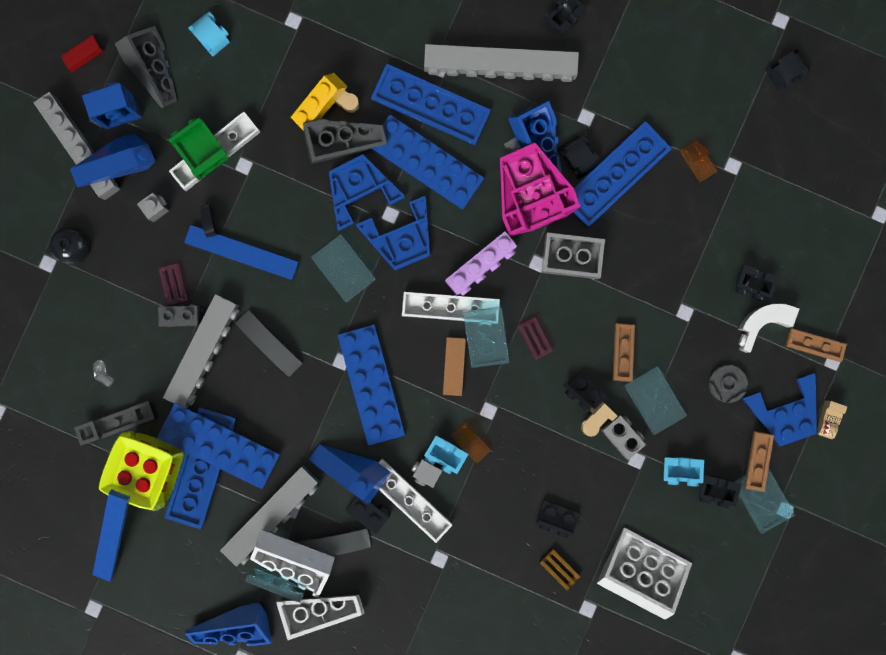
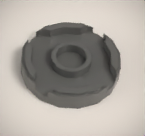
M722 365L711 373L708 387L711 394L717 400L733 403L740 400L746 393L748 380L740 368L733 365Z

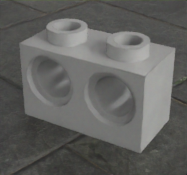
M617 415L618 417L613 422L607 423L601 431L625 459L629 460L646 445L643 442L645 438L638 430L634 432L630 427L632 425L631 421L625 415L623 417ZM617 423L623 426V430L619 434L614 432V426ZM629 438H634L635 440L633 448H628L626 445Z

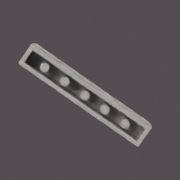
M48 92L34 102L76 165L95 153L55 95ZM114 179L90 184L98 197L104 200L121 190Z
M215 294L163 396L164 399L185 408L192 406L196 399L194 394L197 388L200 389L205 381L203 378L205 372H209L213 365L211 360L214 354L217 355L219 353L223 337L226 338L230 332L231 327L229 325L231 321L235 320L239 314V305Z
M303 465L220 551L236 567L240 563L244 565L251 558L249 554L254 550L261 530L274 534L278 530L276 526L281 521L285 523L292 516L290 512L295 507L298 510L306 502L303 498L307 494L311 496L319 488L317 484L320 481Z

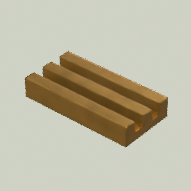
M554 549L540 561V564L566 590L580 578V575ZM552 555L574 575L572 578L551 558ZM547 560L568 580L567 583L545 563Z

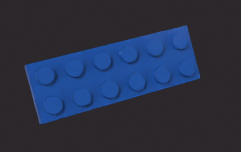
M387 63L371 97V100L474 146L491 112L486 107Z
M389 115L383 123L387 145L372 148V150L464 210L484 180V177Z
M645 121L574 188L581 207L573 213L588 228L672 148Z
M375 325L337 335L368 446L405 436Z
M177 403L174 404L157 439L263 489L280 456L279 453Z
M199 407L198 414L232 431L234 430L237 418ZM185 452L164 518L202 529L221 469Z

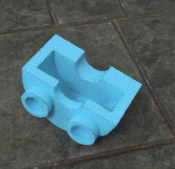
M207 12L188 28L207 51L214 56L230 43L227 39L229 34L222 26L218 28L214 23L216 21L215 17L210 12Z
M436 435L424 455V460L433 465L435 462L442 465L440 469L448 474H451V472L457 474L468 453Z
M665 457L664 481H668L669 485H679V481L687 482V486H699V483H703V459Z

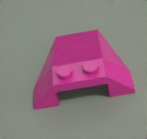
M536 143L500 158L502 219L509 236L534 231L567 217L581 207L572 185Z

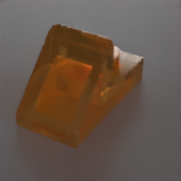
M694 141L680 150V153L699 182L704 181L717 172L707 156L710 152L698 141Z
M465 422L451 435L457 444L477 464L491 451Z

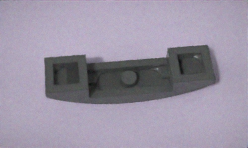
M250 310L236 322V325L288 377L303 364Z
M147 401L74 427L80 446L149 422L154 420L155 417L151 405Z
M368 528L321 538L294 541L330 556L371 547Z

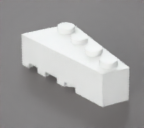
M261 530L250 559L271 572L278 571L285 580L290 578L298 583L299 588L303 590L307 588L313 592V596L319 598L330 575L335 557Z
M359 594L280 600L276 602L287 640L361 616L365 613Z

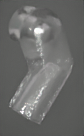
M102 360L95 361L93 364L94 378L107 387H111L114 379L106 374L105 363Z

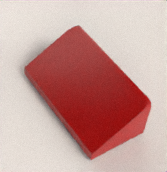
M92 35L61 57L68 70L74 72L104 51Z

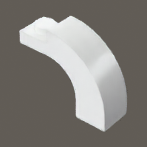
M771 304L753 310L743 319L738 330L745 332L739 339V350L746 353L751 352L759 330L767 323L772 322L787 328L793 327L799 308L786 304Z

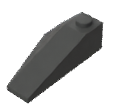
M155 26L127 35L115 43L124 63L161 108L177 101L173 81L168 74L167 68L169 63L165 60L163 52L165 46Z
M324 119L303 123L311 164L387 145L383 125L328 121Z

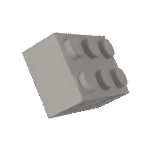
M547 233L545 235L541 273L591 279L601 278L605 239Z

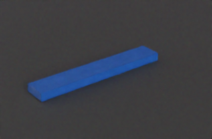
M190 225L184 243L290 280L294 279L299 264L297 261L219 234L207 238L203 229Z
M112 489L108 493L92 574L111 582L114 576L130 496Z

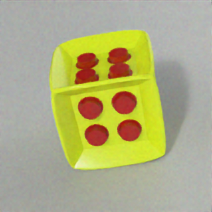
M133 431L123 432L119 435L110 452L100 479L99 490L108 495L112 489L130 496L129 504L153 511L159 510L165 506L174 489L185 452L145 434Z

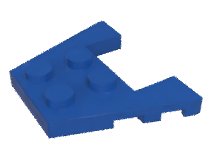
M363 154L329 171L338 231L354 224L346 205L380 188L389 205L405 198L404 194Z
M425 196L409 202L416 219L415 222L379 236L372 218L356 224L357 228L395 271L430 257Z
M815 373L796 379L802 398L766 410L760 392L742 398L745 404L752 410V413L764 425L767 432L774 435V441L778 446L817 434Z

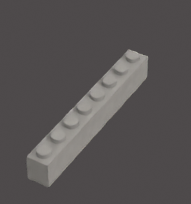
M425 44L424 72H428L429 75L447 73L448 76L466 74L467 77L485 75L486 78L504 76L505 79L523 77L525 80L542 78L544 81L561 79L563 82H572L578 74L579 52Z

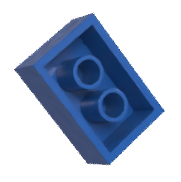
M109 83L106 85V88L100 90L91 89L87 91L88 94L82 95L89 118L105 129L142 118L135 96L120 83Z

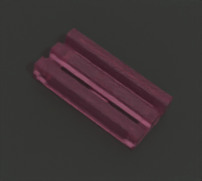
M174 264L158 268L167 305L170 306L187 301L179 265ZM172 269L175 271L181 298L178 296ZM165 271H168L175 300H171Z
M536 318L518 326L535 360L552 352ZM531 323H534L547 350H543L533 328L530 325ZM527 326L540 351L539 354L536 353L523 327Z

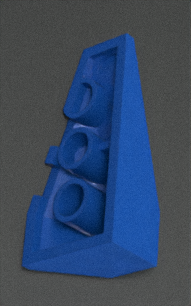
M550 102L540 103L509 117V123L521 147L524 148L536 143L561 172L560 156L557 149V143L559 142L555 129L557 122Z
M136 134L116 138L72 167L70 171L78 188L148 170L155 163V159L148 143Z
M319 444L308 459L367 504L371 502L391 474L388 469L375 460Z
M260 603L240 606L185 630V635L193 644L216 645L218 641H224L229 643V645H236V642H247V646H258L272 643L268 616Z

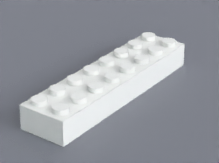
M242 112L214 136L230 157L257 136L260 131L246 113ZM184 160L169 171L185 191L200 181L195 178Z
M404 292L402 316L497 324L500 299Z
M382 458L378 463L388 469L391 474L379 490L437 543L449 530L452 523Z

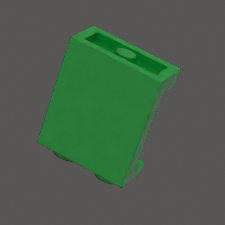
M200 117L190 120L187 123V127L175 131L169 139V142L175 147L198 180H201L230 159L229 155Z

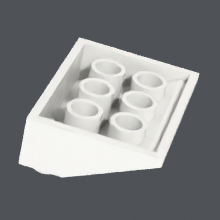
M623 528L603 566L597 584L666 620L675 614L692 563Z

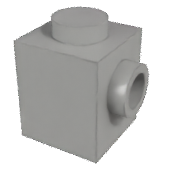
M151 193L137 204L148 220L155 222L169 212L165 206L167 202L164 198L154 193Z
M423 458L421 462L417 460L412 468L414 472L413 477L416 478L415 482L422 486L427 484L432 488L442 473V469Z

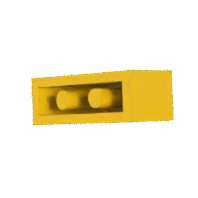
M335 73L324 75L291 118L304 131L303 123L321 120L347 88V85Z

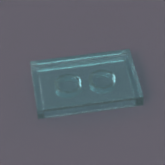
M341 234L311 257L346 303L376 280Z
M502 306L463 311L471 368L509 363Z
M658 366L624 385L653 435L687 416Z
M769 469L765 492L745 489L746 475L734 481L741 484L739 497L761 534L795 516Z
M253 568L245 579L247 583L299 603L307 590L299 588L295 583Z

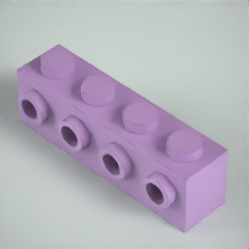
M503 232L449 276L445 282L456 296L459 294L464 296L471 290L470 285L474 282L480 283L486 278V272L489 270L493 272L501 265L500 261L506 258L508 260L516 253L517 245L506 232Z

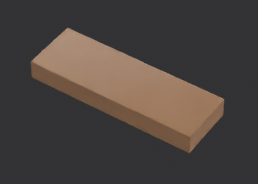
M615 324L612 381H633L635 324Z
M794 328L789 329L785 347L837 362H842L847 346L846 343Z
M447 337L443 395L462 396L466 339Z
M753 431L744 484L745 489L765 492L774 439L773 434Z

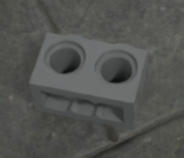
M200 306L158 307V324L160 327L199 326L202 321V307Z

